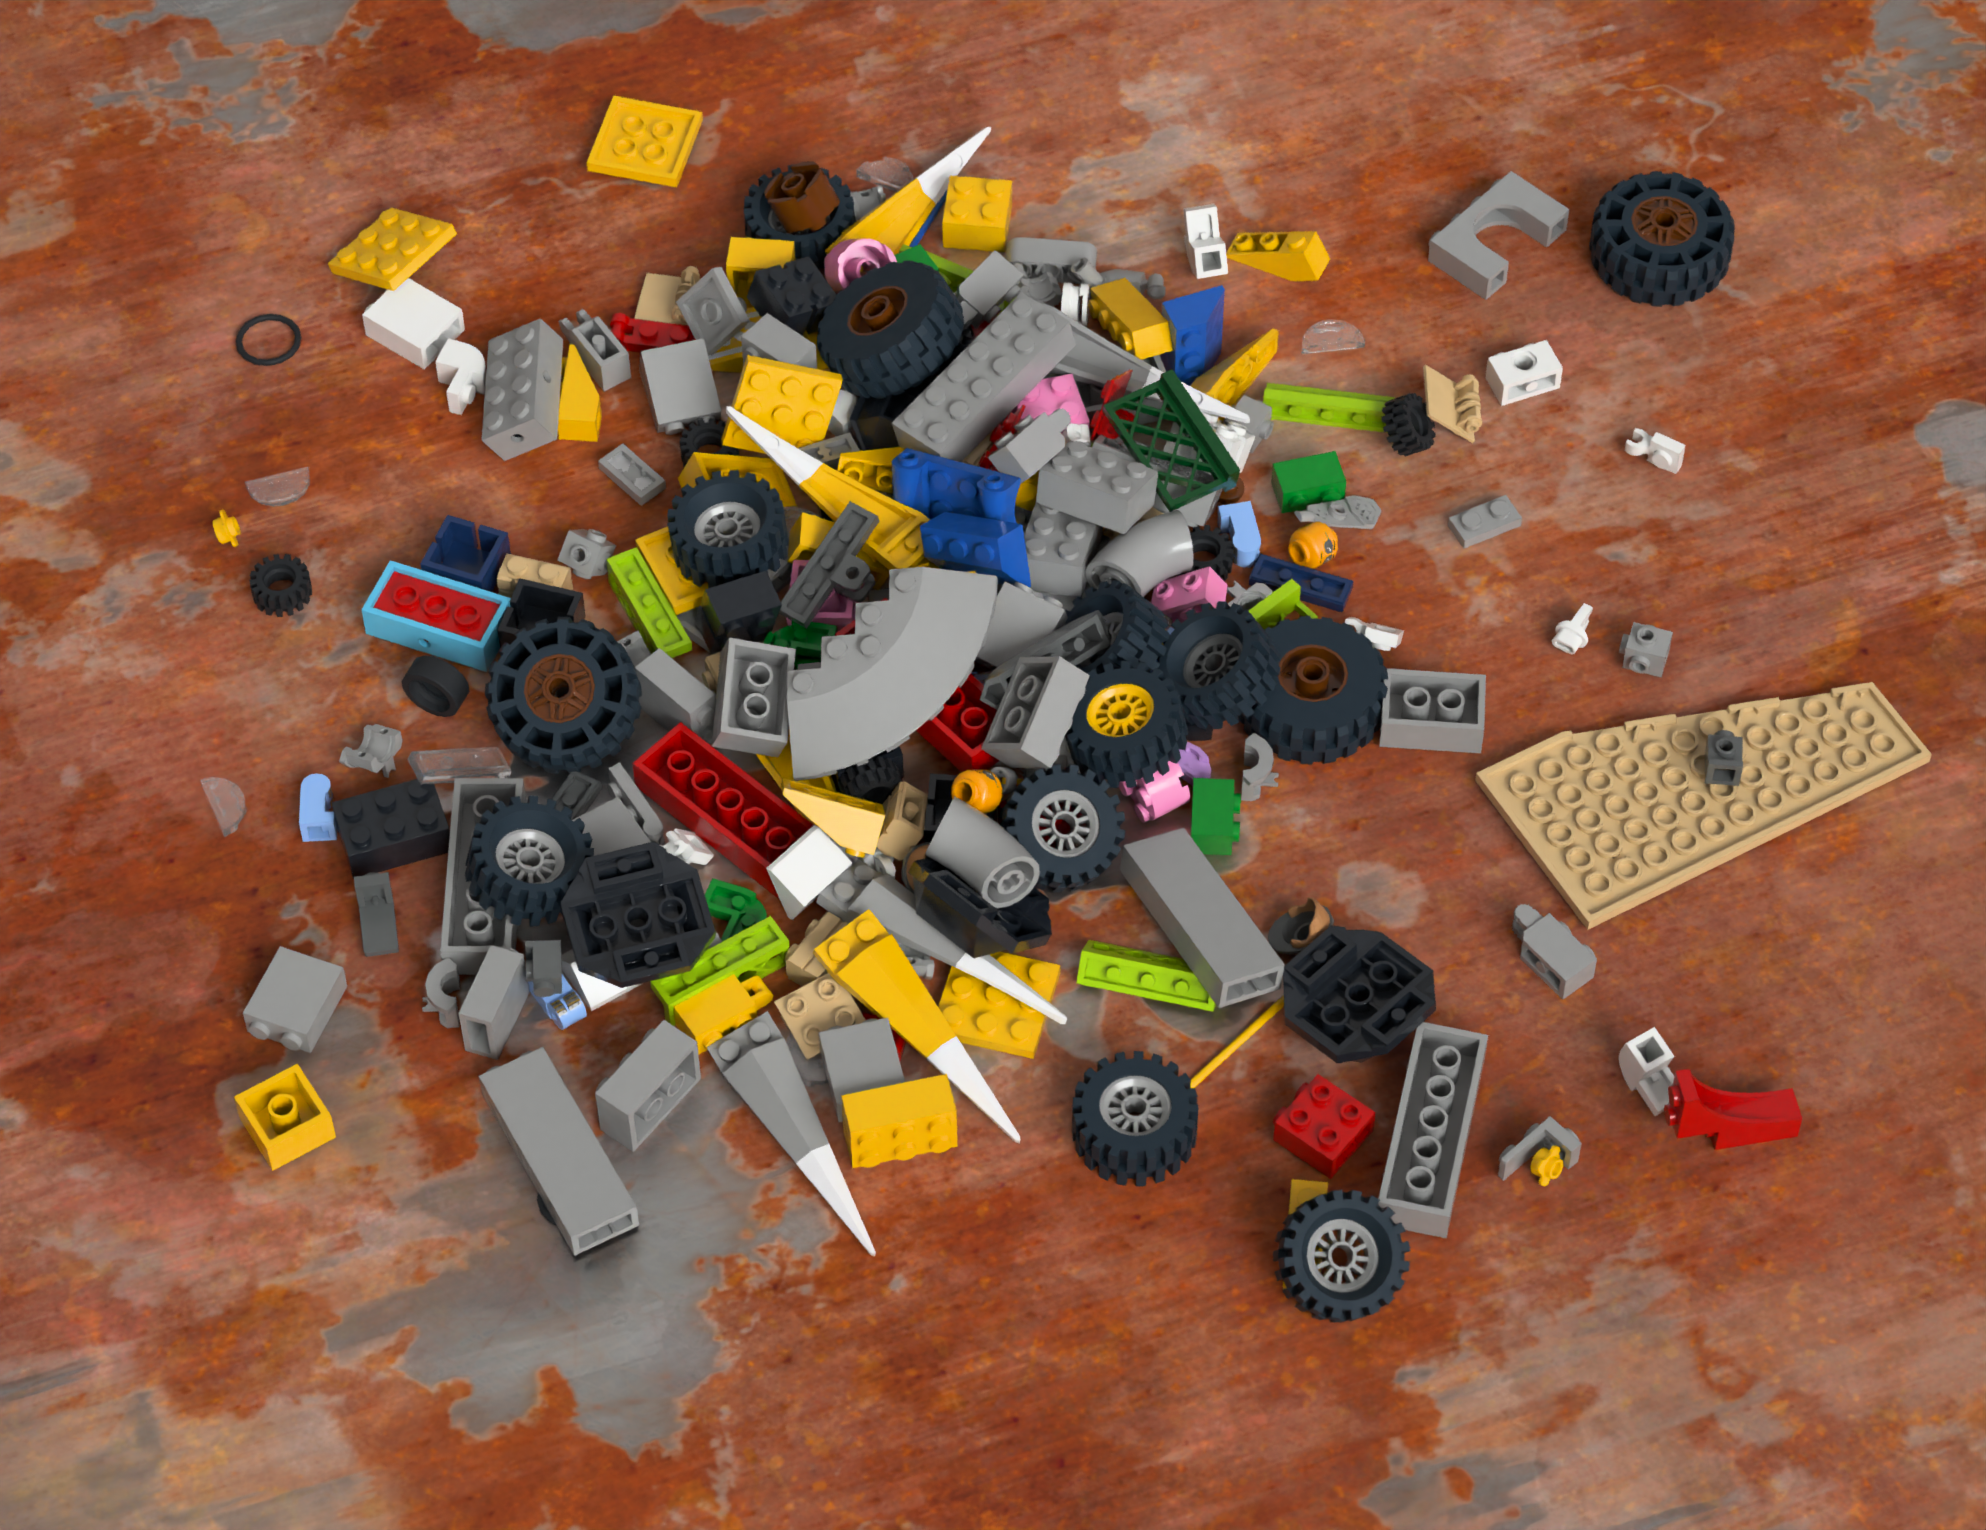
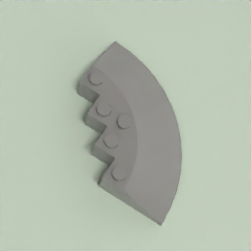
M929 567L890 569L889 600L856 603L855 634L822 637L821 668L788 670L787 709L793 779L795 781L821 778L836 774L837 770L854 764L860 766L868 763V759L885 750L888 753L910 739V734L921 727L927 720L932 721L944 709V703L952 696L958 686L962 687L975 666L973 662L981 647L984 648L987 639L986 633L996 606L997 576Z

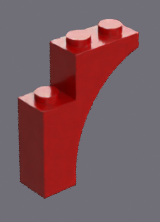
M1690 1069L1675 1071L1673 1085L1668 1087L1669 1104L1664 1106L1666 1123L1668 1126H1673L1677 1139L1704 1134L1706 1138L1711 1137L1714 1150L1798 1137L1802 1122V1115L1793 1088L1757 1093L1723 1091L1703 1084L1695 1078Z

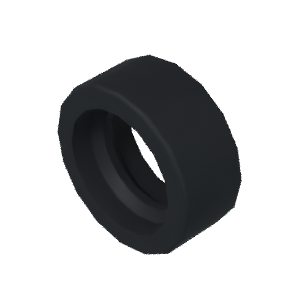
M423 655L417 657L402 679V687L408 698L418 707L436 716L449 717L455 715L470 692L469 684L463 674L448 662L434 656Z

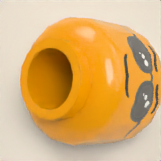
M1320 521L1311 522L1291 534L1288 547L1290 557L1298 565L1315 569L1331 561L1336 556L1338 550L1337 535L1325 523Z
M966 770L959 773L954 779L951 787L952 800L955 796L982 813L987 814L999 806L1003 788L996 774L989 770Z

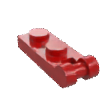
M623 313L613 314L610 322V327L612 328L610 331L627 351L641 353L644 350L696 340L688 325L632 319Z

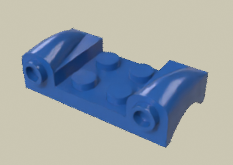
M906 448L892 460L894 500L922 512L929 519H933L943 512L1017 523L1015 519V502L1021 484L1020 477Z

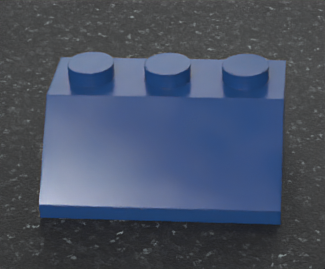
M1223 285L1162 302V316L1169 323L1173 351L1160 354L1165 370L1173 369L1179 380L1189 386L1197 377L1213 368L1221 354L1225 293Z
M943 512L920 526L924 557L940 569L962 572L976 570L978 574L997 576L998 584L1003 585L1004 582H1007L1014 586L1015 582H1019L1029 588L1031 587L1023 524Z

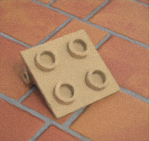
M688 266L682 271L681 277L646 273L634 319L688 325L676 301L700 280L698 269L694 266Z
M1424 365L1427 416L1431 420L1450 429L1456 435H1460L1472 443L1475 442L1474 432H1477L1482 425L1478 380L1473 375H1465L1460 382L1455 383L1429 366Z
M829 973L774 1002L785 1026L791 1031L807 1061L821 1054L818 1032L826 1031L834 1026L846 1027L865 1021L852 995L838 984Z

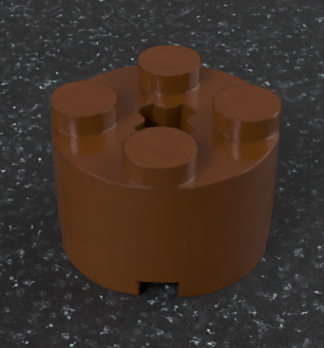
M806 161L791 166L790 168L793 172L785 177L782 173L775 176L765 189L767 201L787 233L808 228L811 231H816L826 224L825 218L840 203L838 195L823 170L816 162Z

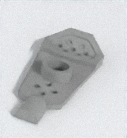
M1353 495L1347 496L1342 500L1307 505L1305 511H1296L1295 515L1300 522L1320 521L1329 527L1373 529L1382 510L1374 499Z

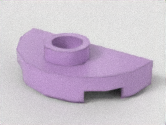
M1187 742L1185 750L1179 749L1181 758L1178 764L1184 774L1181 778L1193 786V778H1211V767L1207 754L1200 747Z

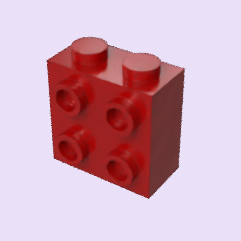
M1317 1074L1309 1084L1305 1082L1300 1086L1295 1094L1294 1101L1288 1108L1283 1106L1277 1112L1273 1119V1140L1331 1179L1374 1131L1376 1112Z

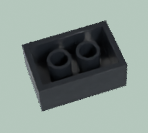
M431 775L331 802L338 833L353 879L356 876H363L372 872H382L446 854L449 851L450 831Z

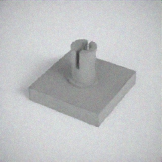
M722 267L712 268L676 301L695 339L704 338L708 355L716 353L750 322L746 315L747 306L745 301L736 296Z

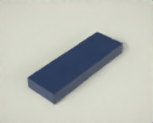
M1259 554L1249 577L1250 586L1256 582L1262 583L1273 592L1290 579H1293L1301 586V601L1342 613L1354 581L1263 554Z

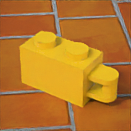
M733 974L674 1006L675 1025L680 1031L697 1041L698 1054H701L708 1050L707 1047L757 1018V1010L769 1004L773 999V994L760 976H753L740 983Z

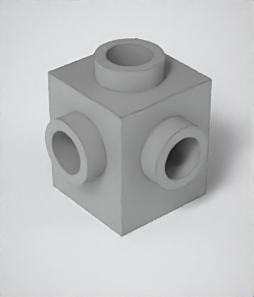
M585 529L569 530L558 561L573 568L572 572L575 575L591 579L593 576L605 575L608 572L606 559L614 556L613 553L616 545L607 541V536L604 533L594 529H588V531Z
M1634 622L1630 635L1623 634L1619 653L1625 654L1622 668L1630 669L1636 673L1662 677L1670 651L1673 632L1659 629L1652 625Z

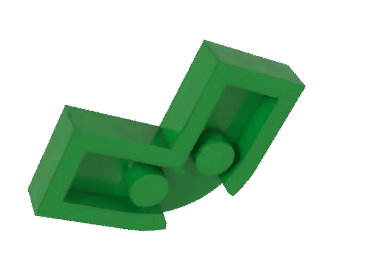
M792 621V625L783 627L774 633L769 631L765 637L764 644L796 649L795 660L797 655L821 659L822 637L835 636L837 626L811 622L806 629Z
M712 878L705 893V898L712 917L729 921L722 935V941L767 918L766 910L756 898L755 892Z

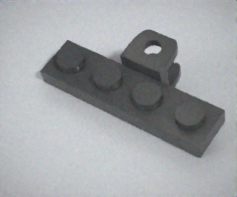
M849 501L781 601L782 607L779 614L807 629L833 589H835L836 593L849 600L863 602L876 584V581L871 574L868 564L856 557V555L879 523L878 516Z

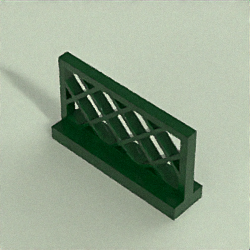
M1173 369L1162 373L1160 380L1103 405L1102 411L1136 462L1142 463L1153 469L1149 464L1151 457L1170 462L1167 473L1158 471L1156 487L1157 494L1169 512L1221 488L1226 492L1236 487L1240 473L1239 467ZM1157 393L1163 402L1162 408L1157 409L1143 405L1144 398ZM1121 408L1136 411L1134 421L1130 422L1119 419L1115 411ZM1140 412L1159 417L1156 429L1137 424ZM1162 419L1176 422L1180 427L1178 435L1159 430ZM1134 431L1153 436L1150 448L1135 443L1133 440ZM1160 438L1175 442L1173 454L1154 449L1156 439ZM1179 444L1193 447L1197 453L1196 459L1193 460L1176 455ZM1176 463L1193 468L1190 479L1172 475L1173 464ZM1196 469L1209 472L1214 481L1208 484L1193 481ZM1168 482L1187 487L1186 493L1173 499L1166 489Z

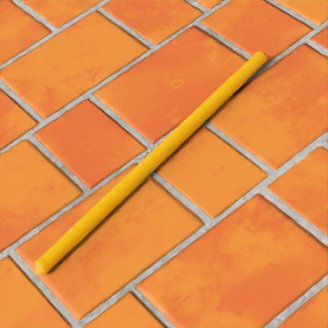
M1284 995L1191 1079L1190 1089L1202 1082L1284 1007Z

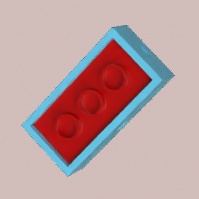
M390 560L361 611L365 632L368 635L487 672L500 649L498 628L507 607H510L511 598Z

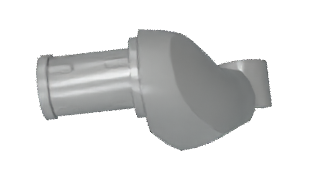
M1086 257L1077 259L1071 266V272L1083 284H1089L1090 288L1126 278L1142 295L1145 289H1147L1148 295L1153 299H1161L1165 296L1164 279L1157 273L1152 274L1148 280H1146L1144 272L1114 269L1099 273Z

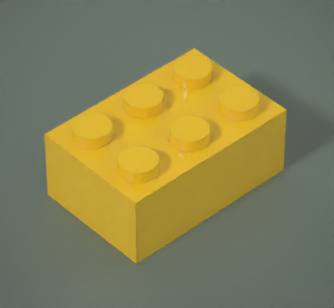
M947 1074L841 1095L843 1132L852 1168H869L881 1162L895 1159L908 1160L915 1155L929 1152L942 1153L950 1148L957 1147V1110Z

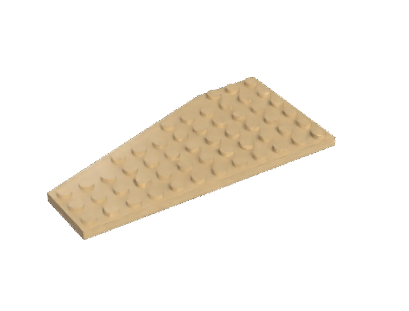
M1869 682L1832 688L1830 693L1781 701L1779 697L1732 704L1728 705L1727 709L1681 717L1670 714L1626 721L1624 726L1575 734H1572L1571 730L1564 731L1477 772L1475 781L1586 929L1589 930L1930 762L1932 754L1874 683ZM1728 730L1737 737H1743V770L1739 786L1705 784V748L1708 734L1714 735L1717 731Z

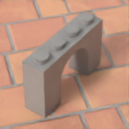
M1510 171L1502 179H1497L1484 195L1477 196L1472 201L1470 207L1463 213L1456 214L1450 221V224L1443 230H1438L1432 235L1428 243V261L1487 300L1506 283L1509 262L1483 245L1475 235L1490 226L1506 225L1521 230L1547 248L1567 230L1569 209Z

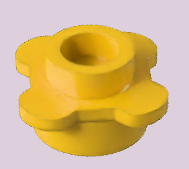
M222 509L219 511L221 517L213 520L215 534L221 544L231 542L233 547L238 546L236 536L241 533L239 524L234 516L228 517L225 510Z
M1553 1145L1550 1150L1547 1148L1538 1150L1531 1162V1172L1540 1177L1539 1184L1544 1187L1549 1184L1550 1179H1556L1563 1169V1160L1559 1156L1560 1147Z

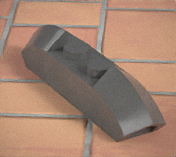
M1094 611L1062 626L997 667L987 677L980 701L998 710L1020 657L1060 656L1076 666L1110 645L1111 638L1107 622L1100 611Z

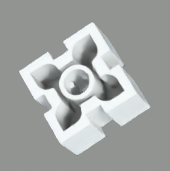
M1202 412L1239 467L1240 472H1242L1256 436L1247 433V428L1239 423L1229 422L1227 426L1218 420L1219 416ZM1176 422L1173 423L1170 433L1178 435L1180 427ZM1167 440L1163 451L1173 454L1176 443ZM1179 444L1176 455L1195 460L1197 453L1193 447Z

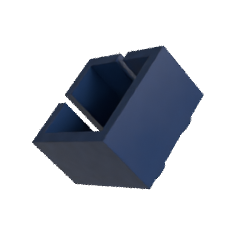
M447 515L435 536L436 543H431L420 563L421 570L493 592L505 556L511 554L508 532L480 525L478 533L481 549H477L478 542L475 523Z

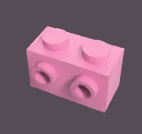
M1209 566L1166 579L1153 588L1151 603L1163 612V617L1168 621L1169 626L1165 628L1168 631L1176 619L1181 623L1188 619L1185 613L1191 609H1194L1196 613L1202 612L1201 605L1210 603L1216 609L1218 601L1226 600L1228 585Z

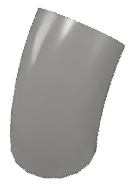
M1179 510L1160 514L1132 526L1125 534L1121 533L1112 539L1097 553L1085 571L1090 587L1093 586L1098 590L1099 583L1107 581L1111 584L1112 580H1117L1122 584H1127L1144 597L1152 588L1164 580L1191 571L1194 559L1193 545L1183 514Z
M955 796L925 853V856L933 859L960 877L978 895L995 908L1008 907L1023 899L1036 885L1040 874L1039 864L1010 833L987 815Z

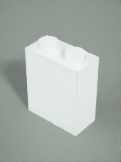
M409 278L394 291L386 289L385 293L374 304H370L362 314L366 336L422 369H425L439 356L448 338L455 340L465 330L461 308Z

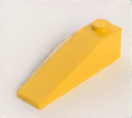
M1274 328L1197 377L1191 384V387L1228 406L1236 405L1276 354L1279 331ZM1219 416L1218 420L1222 423L1225 418Z

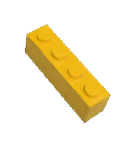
M1126 278L1090 288L1092 300L1088 301V307L1092 318H1096L1102 328L1110 332L1113 340H1117L1123 350L1128 351L1141 360L1173 351L1168 321Z

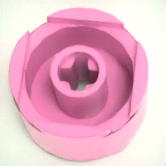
M848 239L837 244L826 255L824 260L825 278L834 292L838 294L841 290L846 289L854 279L867 274V271L876 267L881 268L887 263L897 261L891 249L876 240Z
M1169 761L1170 771L1163 776L1158 771L1153 773L1155 781L1148 784L1145 783L1144 778L1136 780L1137 787L1127 788L1125 781L1119 782V789L1124 796L1130 795L1134 801L1135 812L1142 823L1149 820L1153 821L1190 801L1188 785L1182 787L1179 781V777L1184 774L1178 762L1175 764Z

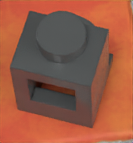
M1728 730L1717 731L1714 735L1708 734L1705 748V784L1739 786L1743 770V737H1737Z
M561 940L525 941L526 981H533L534 995L549 997L554 994H562Z

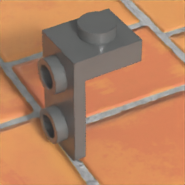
M372 872L354 877L364 955L370 957L397 953L399 945L389 872Z

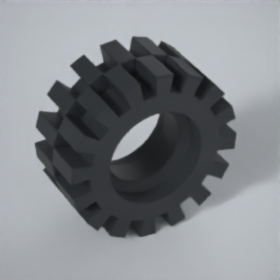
M1409 393L1389 400L1384 404L1385 407L1382 408L1384 413L1382 422L1386 426L1383 429L1384 433L1388 432L1387 440L1389 443L1393 442L1392 448L1394 451L1398 450V454L1401 456H1409L1431 448V445L1435 442L1433 438L1436 437V433L1432 430L1435 428V423L1431 422L1430 417L1427 416L1426 402L1422 403L1420 396H1416V393Z
M709 418V423L705 424L704 419L698 420V426L691 423L688 425L689 431L684 429L682 437H680L683 467L686 466L693 452L702 453L698 449L705 445H717L722 448L711 454L739 456V448L722 445L721 438L726 425L725 421L720 420L718 424H715V418Z
M1199 525L1193 527V532H1190L1193 554L1206 551L1214 554L1216 558L1210 561L1193 559L1192 570L1177 576L1210 566L1225 581L1228 578V573L1231 574L1234 549L1232 540L1229 541V535L1225 532L1220 536L1221 529L1215 527L1214 531H1210V525H1204V530H1200Z
M274 554V560L272 561L267 556L263 558L264 565L262 566L260 563H257L254 566L255 571L251 570L250 573L251 580L249 582L254 603L257 604L261 612L265 609L266 614L272 616L274 611H276L277 617H283L284 611H287L288 616L294 615V608L300 612L304 609L303 603L308 605L310 601L309 595L312 596V586L305 563L301 564L300 559L297 557L291 560V555L285 554L284 559H280L279 554ZM280 580L293 582L289 588L280 591L268 588L271 584Z
M877 757L875 761L870 758L868 763L860 766L855 764L856 768L849 767L846 770L847 774L841 775V781L838 782V786L842 794L883 804L888 796L892 795V791L900 781L903 782L894 761L892 762L889 758L884 760L883 757Z

